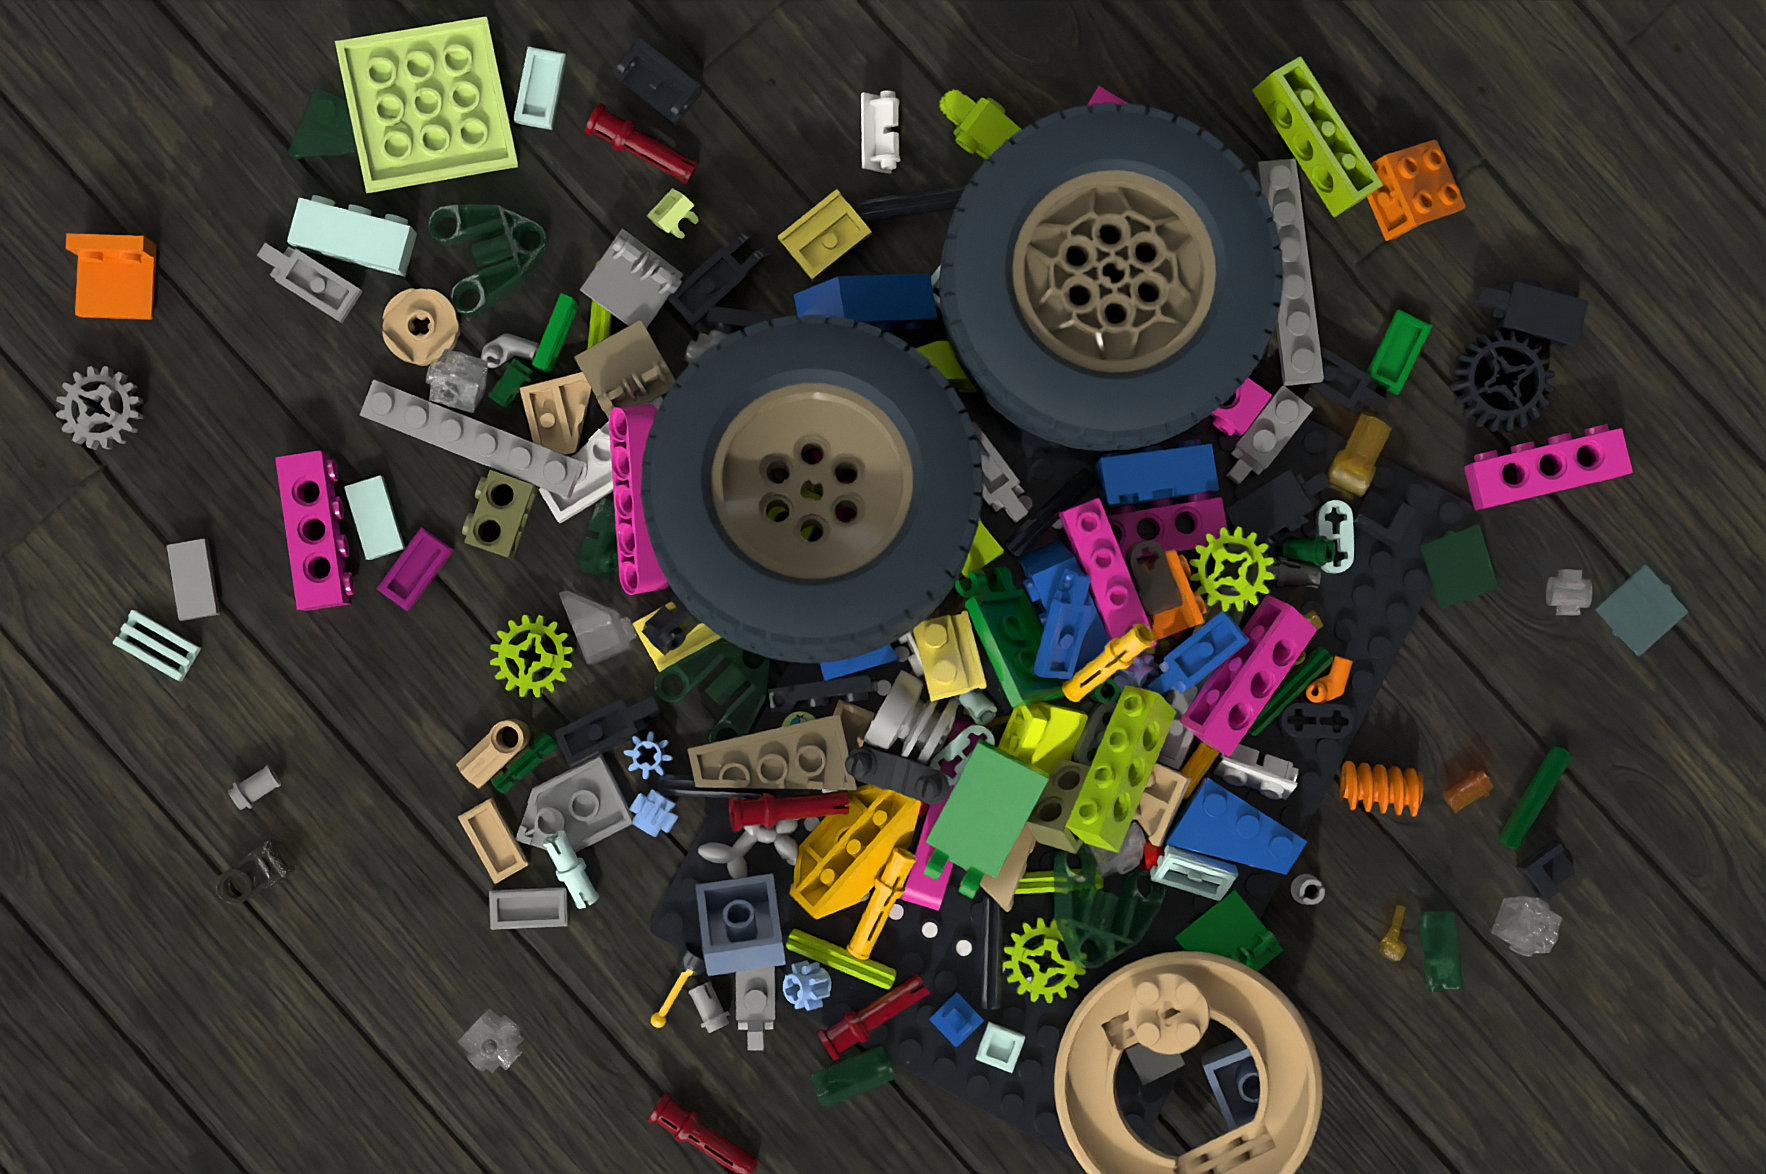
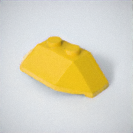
M870 784L856 787L857 790H849L847 792L849 805H845L849 807V814L826 816L799 846V854L794 868V882L791 884L789 894L816 920L859 903L874 886L877 876H882L891 858L893 849L895 847L907 849L911 845L921 801Z

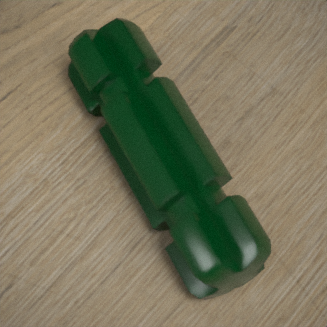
M542 732L533 740L534 744L532 746L527 745L506 764L507 768L505 770L501 769L491 778L492 784L502 794L507 793L516 785L515 781L517 779H523L543 761L542 757L544 755L548 756L557 748L556 740L548 732Z

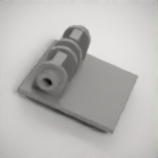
M622 228L580 288V291L626 325L630 326L641 320L647 329L670 293H674L682 283L680 279L683 274Z

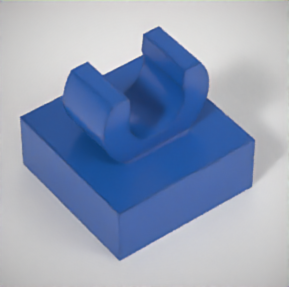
M958 991L929 1017V1020L955 1047L961 1044L984 1021Z

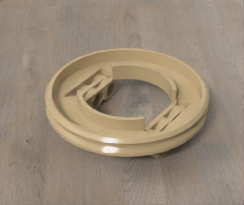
M1176 951L1146 957L1124 966L1099 983L1084 998L1065 1029L1056 1058L1054 1075L1055 1100L1060 1124L1068 1145L1087 1174H1294L1307 1154L1316 1133L1323 1097L1321 1066L1314 1040L1299 1011L1288 997L1275 984L1250 967L1230 958L1196 951ZM1169 972L1186 976L1202 990L1209 1003L1210 1018L1223 1023L1243 1040L1255 1060L1260 1078V1102L1253 1121L1237 1126L1210 1142L1202 1143L1179 1157L1170 1156L1154 1149L1132 1130L1122 1113L1116 1091V1074L1122 1052L1125 1048L1139 1042L1129 1022L1130 1000L1140 984L1154 975ZM1165 1002L1164 1009L1158 1010V1016L1165 1019V1024L1172 1025L1173 1019L1180 1017V1010L1173 1009L1172 1002Z

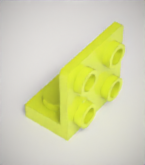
M1045 702L1015 707L998 748L1050 774L1054 771L1060 759L1071 760L1075 746L1087 723L1088 716L1084 711Z

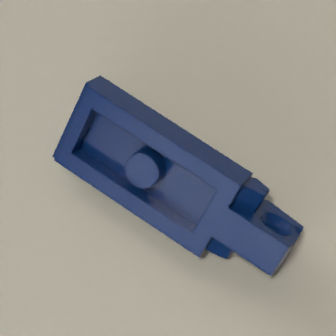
M1065 569L1059 583V589L1054 594L1033 673L1040 677L1071 679L1073 677L1092 605L1088 604L1089 595L1087 593L1091 577L1079 570Z
M1221 611L1163 658L1164 662L1158 666L1163 674L1148 685L1151 691L1159 693L1162 697L1174 688L1182 694L1187 689L1190 690L1250 642V639L1228 612Z

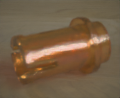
M1482 769L1477 772L1471 770L1469 777L1446 792L1441 793L1455 814L1484 795L1486 798L1490 796L1489 791L1494 789V786Z

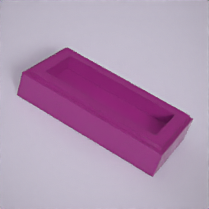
M421 527L376 589L410 612L454 549Z

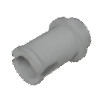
M269 765L264 766L265 768L243 782L239 783L236 781L233 783V788L228 792L240 810L246 806L249 809L252 808L254 801L274 788L281 786L277 774Z
M1310 874L1297 876L1291 884L1290 891L1292 897L1301 904H1317L1325 895L1324 887L1321 888V882ZM1311 884V893L1308 896H1304L1305 888Z
M711 981L688 991L704 1022L700 1025L702 1028L706 1027L708 1033L729 1024L727 1016L730 1014L728 1011L724 1012Z

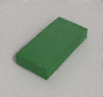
M562 293L560 294L532 363L536 369L548 374L552 373L579 307L574 298Z
M1399 309L1396 310L1366 374L1372 377L1371 380L1379 387L1396 395L1400 394L1432 325Z

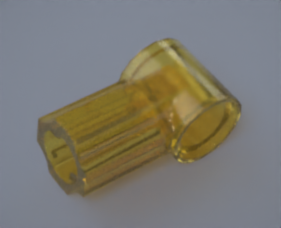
M1361 414L1344 449L1340 450L1336 455L1326 476L1328 480L1361 497L1376 471L1374 464L1392 428L1377 418Z

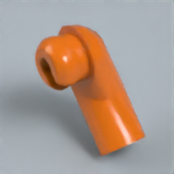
M1334 656L1329 674L1312 681L1307 686V698L1312 703H1327L1341 696L1345 690L1353 661Z

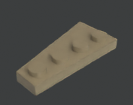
M840 714L688 749L696 787L857 790L855 779L845 769V760L849 753Z

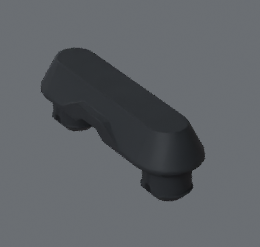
M861 746L851 751L845 760L846 772L856 780L882 789L891 790L928 804L942 802L949 793L950 784L943 772L909 758Z

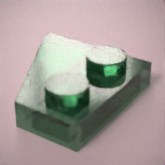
M315 88L288 155L293 159L322 155L325 157H337L350 153L358 155L347 100Z

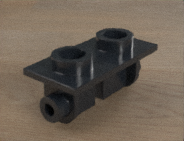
M677 595L670 600L678 610L672 614L664 605L644 623L647 627L641 631L650 640L649 642L663 655L681 646L686 639V635L698 624L702 623L689 611Z

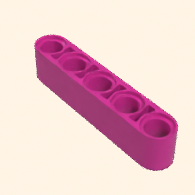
M650 403L613 408L609 415L619 577L622 588L629 595L666 589L669 586L666 577L659 567L649 539L641 500L642 459L646 439L657 413L656 407Z
M955 718L952 734L947 744L965 728L978 724ZM986 727L992 733L993 729ZM973 732L967 736L970 744L961 752L967 756L974 750L979 738L985 740L987 738L986 735L982 733L977 736ZM959 754L951 761H946L943 758L939 771L950 778L955 777L957 773L954 767L962 758ZM955 785L949 786V793L946 799L940 803L929 804L914 852L917 860L907 876L904 885L905 891L901 900L934 910H939L953 862L947 860L938 880L923 874L925 866L935 847L926 843V840Z

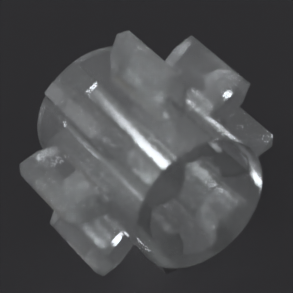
M1559 570L1558 577H1550L1548 579L1546 601L1549 606H1557V615H1580V608H1588L1590 606L1592 583L1590 579H1581L1582 570Z

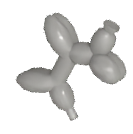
M799 819L778 821L776 826L772 828H766L764 825L744 827L746 831L732 847L722 843L709 842L701 845L698 852L704 859L711 862L727 863L728 871L733 879L747 878L748 866L743 857L757 841L766 844L774 843L777 852L784 859L794 860L799 854L798 845L789 835L796 830L798 826L797 820Z

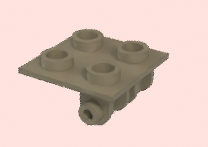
M641 320L574 357L608 418L613 408L647 404L667 393L671 386L675 384L673 375Z

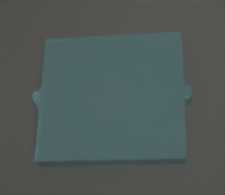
M1647 565L1639 569L1595 609L1613 629V636L1620 637L1636 656L1644 653L1688 613L1686 608L1670 592L1671 586L1664 585Z

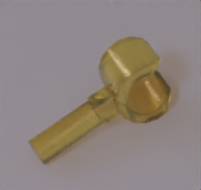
M1166 637L1157 640V645L1145 649L1147 654L1154 656V660L1171 653Z
M1400 905L1396 906L1391 928L1378 947L1381 955L1392 962L1399 961L1407 948V945L1397 939L1406 907Z

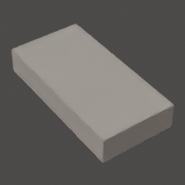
M208 539L167 545L179 620L185 621L219 615L220 610Z
M567 887L489 891L491 930L569 925Z

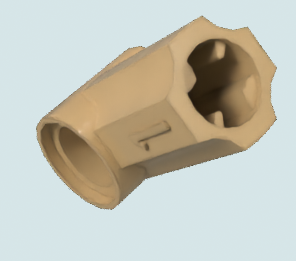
M509 719L497 723L490 733L456 764L461 774L477 788H481L507 762L529 744L531 738L530 729L526 723L518 719ZM507 726L514 728L518 733L519 739L515 747L507 746L502 740V732Z

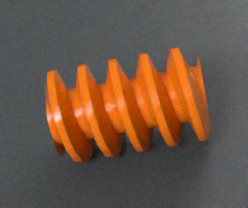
M1346 761L1342 766L1340 775L1339 802L1341 803L1344 798H1348L1350 810H1355L1358 801L1363 800L1365 811L1370 812L1375 801L1379 804L1380 813H1386L1389 804L1393 803L1396 815H1401L1404 806L1409 805L1411 816L1416 817L1423 798V774L1420 772L1417 776L1414 768H1406L1402 774L1397 766H1391L1388 772H1386L1384 765L1376 764L1371 772L1368 763H1361L1356 770L1352 761Z

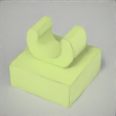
M671 189L647 215L657 227L667 233L671 232L681 239L685 235L678 228L679 221L686 217L694 224L698 222L697 216L690 211L694 206L693 203L685 195L674 189Z

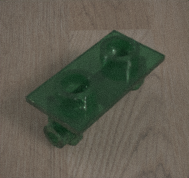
M602 497L600 504H595V509L588 526L589 530L599 533L596 540L585 536L576 561L580 562L577 570L610 580L612 571L618 565L614 500Z
M1455 911L1420 912L1421 921L1417 922V927H1420L1422 950H1424L1423 960L1426 980H1423V985L1428 986V992L1430 993L1443 992L1444 989H1463Z
M882 1045L810 1075L817 1090L816 1094L819 1102L825 1109L896 1079Z

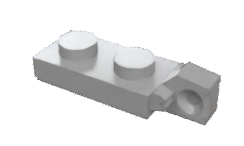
M265 243L257 254L258 257L274 267L270 276L275 278L276 282L343 323L363 292L296 248L294 250L288 246L284 254Z
M1283 385L1234 446L1235 449L1231 454L1238 461L1226 474V477L1238 485L1251 470L1259 475L1262 470H1265L1313 408Z
M973 421L972 426L978 441L983 468V499L988 506L991 505L995 512L1004 508L1014 523H1016L1028 513L1017 498L1024 492L1019 485L1020 481L976 422Z
M775 966L736 972V1020H738V1030H748V1050H764V1029H774V1020L776 1019Z

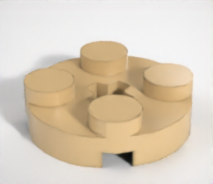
M414 288L404 290L393 297L384 310V341L396 356L406 362L419 366L436 363L445 358L457 343L461 332V325L456 309L446 297L435 290H415ZM418 317L422 321L429 318L430 323L427 326L429 332L426 335L422 333L416 336L413 335L412 331L415 329V326L412 322L415 318Z
M1169 972L1154 975L1137 987L1130 1000L1128 1014L1131 1028L1139 1043L1158 1053L1177 1054L1186 1051L1198 1043L1208 1027L1210 1008L1207 997L1192 980L1184 975ZM1165 1002H1172L1173 1009L1180 1010V1017L1174 1018L1172 1025L1165 1024V1019L1158 1016V1010L1164 1009Z

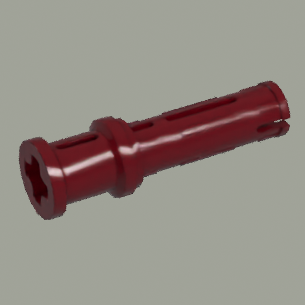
M602 103L597 105L585 127L584 132L587 135L595 134L613 144L614 150L622 152L627 150L662 171L669 173L687 185L697 169L698 162L681 155L672 148L636 129L637 125L634 124L633 120L627 119L625 121L607 111L606 105Z
M846 790L777 798L773 794L763 793L759 798L740 800L737 796H731L729 798L731 827L736 832L740 831L741 827L764 825L766 828H772L773 825L777 824V821L838 814L847 815L849 814V807L845 805H849V798Z
M918 973L859 1012L855 1013L854 1010L851 1012L847 1011L844 1013L845 1018L829 1029H819L816 1031L834 1061L840 1058L839 1054L858 1041L861 1043L866 1042L867 1038L870 1037L868 1032L926 995H930L925 984L910 992L923 983Z
M665 1092L647 1119L649 1123H658L673 1133L674 1140L677 1142L681 1141L684 1143L686 1140L735 1174L753 1173L759 1162L757 1158L746 1153L737 1145L699 1121L700 1116H698L696 1111H687L672 1101L669 1093Z

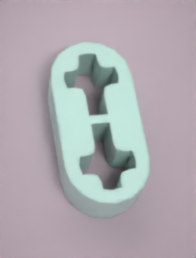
M1328 501L1320 506L1316 512V537L1323 535L1332 541L1337 539V550L1340 553H1344V560L1338 561L1337 567L1333 566V561L1321 566V569L1327 573L1335 574L1345 571L1353 563V513L1348 504L1343 501ZM1332 507L1336 508L1337 514L1344 516V521L1337 523V534H1332V523L1325 521V515L1331 513Z
M971 725L965 728L931 760L930 767L940 770V765L938 764L940 759L944 758L946 761H951L955 756L960 755L962 760L954 767L957 773L956 776L950 778L948 775H945L948 778L949 786L956 784L972 753L970 752L965 756L961 752L970 744L967 738L970 733L973 732L977 736L984 733L987 737L984 741L995 745L994 737L986 727Z

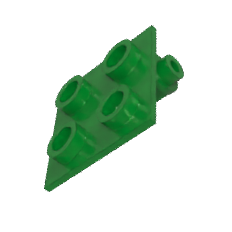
M1235 889L1175 937L1185 951L1211 953L1230 958L1250 967L1256 972L1283 951L1275 936L1265 928Z

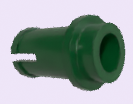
M516 358L513 359L511 364L508 362L505 364L507 367L506 371L492 391L488 393L490 398L507 409L526 381L529 383L532 381L530 376L533 370Z
M1323 535L1317 536L1316 539L1288 536L1283 543V556L1288 561L1314 562L1317 566H1324L1326 563L1333 561L1335 544Z
M1109 676L1104 681L1107 683L1105 692L1100 694V689L1104 685L1102 682L1087 694L1096 702L1100 701L1109 704L1108 700L1115 702L1119 698L1120 687L1113 680L1114 678Z

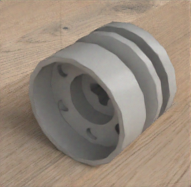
M901 670L863 741L886 752L896 740L903 742L900 756L907 758L912 748L920 752L916 761L926 765L939 753L954 725L956 708L959 701L950 697L943 711L935 708L938 700L931 701L929 698L924 702L919 699L924 682Z

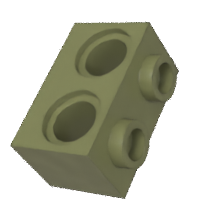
M492 470L489 471L487 478L482 476L475 493V498L479 499L475 513L470 512L463 526L462 534L467 535L464 543L514 559L538 487ZM503 486H511L514 492L513 500L508 505L499 506L495 499L497 490ZM490 522H497L501 528L499 538L493 542H486L483 537L485 525Z
M1065 759L1059 760L1054 771L1050 773L1049 780L1026 821L1037 842L1077 853L1083 841L1067 828L1066 824L1091 766Z

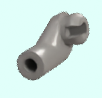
M508 333L502 334L484 346L481 359L486 366L491 368L503 364L514 356L533 361L539 348V343Z

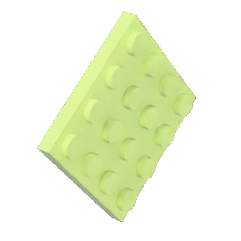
M487 16L335 41L366 193L518 167Z

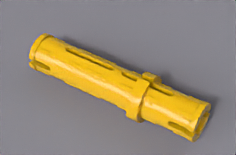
M1138 623L1121 638H1114L1108 642L1105 651L1087 663L1071 679L1065 680L1062 684V690L1066 697L1071 701L1079 702L1087 693L1104 682L1118 669H1126L1133 664L1135 656L1154 643L1155 637L1152 630L1147 625Z
M895 847L893 849L891 858L882 876H877L874 882L876 889L850 943L846 947L851 955L859 959H869L870 953L896 899L901 898L904 894L905 888L903 885L913 864L917 860L912 852L904 848Z

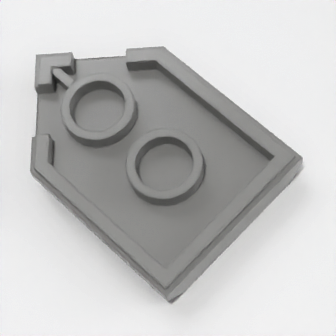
M600 754L532 788L515 840L547 850L542 841L552 833L554 838H557L556 832L564 830L568 841L576 853L633 824L634 816L631 810H629V806L604 756Z

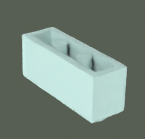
M312 195L311 200L298 199L287 240L294 248L406 276L417 235L411 226L407 225V219L391 214H386L385 219L370 216L371 210L356 205H349L348 210L334 207L335 202L333 200L317 195Z

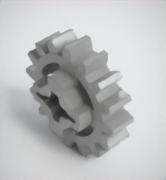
M106 366L103 367L101 373H99L97 368L88 367L87 377L78 372L73 373L76 383L74 385L63 383L62 387L68 394L66 397H57L56 399L57 402L65 405V410L56 413L58 418L68 421L61 428L63 432L69 434L75 432L72 441L78 444L86 441V446L95 450L99 446V442L103 448L112 449L113 439L121 444H125L127 441L124 433L126 431L132 433L138 431L132 425L133 419H143V415L135 411V406L144 403L143 399L132 396L138 389L137 385L133 383L125 384L127 375L121 372L114 375L113 369ZM101 384L97 390H86L93 385ZM121 399L123 400V413L120 406ZM90 400L97 403L100 402L110 416L99 414V411ZM77 404L80 412L79 417L77 415ZM103 426H114L106 432L95 433L96 431L99 432Z

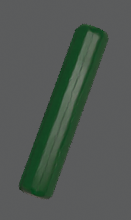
M1323 646L1316 647L1281 681L1247 732L1252 736H1256L1333 662L1334 658L1331 653Z
M1560 746L1551 747L1498 837L1500 843L1510 849L1516 850L1519 848L1571 761L1572 754Z

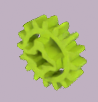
M1226 527L1220 529L1221 538L1219 539L1211 533L1207 534L1206 539L1209 545L1207 547L1196 545L1195 549L1201 554L1200 559L1190 560L1189 563L1194 567H1198V573L1193 574L1190 580L1201 582L1202 586L1197 590L1199 594H1210L1207 603L1209 606H1213L1218 600L1222 601V611L1225 612L1229 611L1231 603H1235L1239 611L1245 610V600H1249L1253 605L1259 604L1260 602L1256 594L1258 592L1269 594L1271 591L1264 584L1265 580L1276 578V574L1267 571V566L1276 562L1275 558H1265L1263 554L1270 547L1268 543L1257 546L1255 542L1258 534L1253 532L1246 539L1243 537L1244 531L1241 527L1236 528L1234 536H1230ZM1239 543L1249 549L1241 554L1231 553L1225 544ZM1211 554H1213L1212 556L1216 560L1215 570L1213 574L1208 576L1207 564ZM1228 559L1231 562L1247 559L1246 562L1241 564L1242 567L1238 569L1240 575L1238 579L1234 576H1229L1218 580L1228 568L1225 563ZM1258 561V578L1253 585L1249 579L1251 566ZM1223 585H1231L1241 595L1229 596L1219 592L1217 589Z
M523 615L522 625L520 626L514 620L508 621L511 631L507 633L498 630L497 635L502 639L501 645L493 644L490 648L499 652L498 658L490 660V665L500 666L501 671L495 675V678L497 680L507 678L509 681L505 689L508 691H512L516 686H519V696L526 697L530 689H533L536 698L542 697L543 687L554 693L557 691L554 683L556 679L562 682L568 680L566 675L562 673L563 669L574 668V664L566 660V655L575 652L574 648L564 646V642L570 637L569 634L561 633L558 635L556 631L558 630L559 623L555 621L546 627L545 616L539 615L536 622L532 623L529 615ZM530 631L527 640L519 645L511 644L518 635ZM546 635L554 642L557 655L551 654L545 645ZM535 645L536 653L541 654L540 662H533L530 667L529 660L524 658L525 651H532ZM508 658L514 659L520 669L519 678L512 672ZM546 667L554 668L548 677L535 682L538 672Z
M1037 917L1036 927L1031 928L1028 923L1023 922L1024 933L1022 935L1013 931L1010 933L1015 941L1014 946L1004 945L1003 950L1011 955V959L1002 962L1004 968L1013 969V972L1006 977L1008 982L1012 983L1018 980L1020 983L1016 990L1017 993L1021 995L1027 989L1030 990V999L1033 1002H1036L1039 994H1044L1047 1003H1052L1053 993L1058 992L1063 999L1066 998L1065 987L1070 985L1077 989L1079 985L1074 979L1075 974L1085 975L1086 972L1084 968L1078 965V961L1087 958L1085 952L1076 951V948L1082 943L1081 938L1077 937L1070 940L1069 936L1072 928L1067 925L1061 931L1058 930L1059 923L1055 918L1052 919L1049 926H1045L1043 919ZM1044 934L1042 935L1041 942L1032 947L1023 946L1030 938ZM1058 938L1066 944L1070 959L1059 955L1057 951ZM1045 950H1049L1050 957L1058 964H1046L1044 970L1040 969L1038 962L1031 956H1042ZM1018 960L1030 965L1032 969L1031 981H1028L1022 975ZM1057 973L1065 974L1058 982L1046 985L1048 978Z

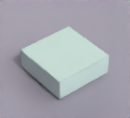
M988 1021L975 1059L1012 1073L1026 1036Z

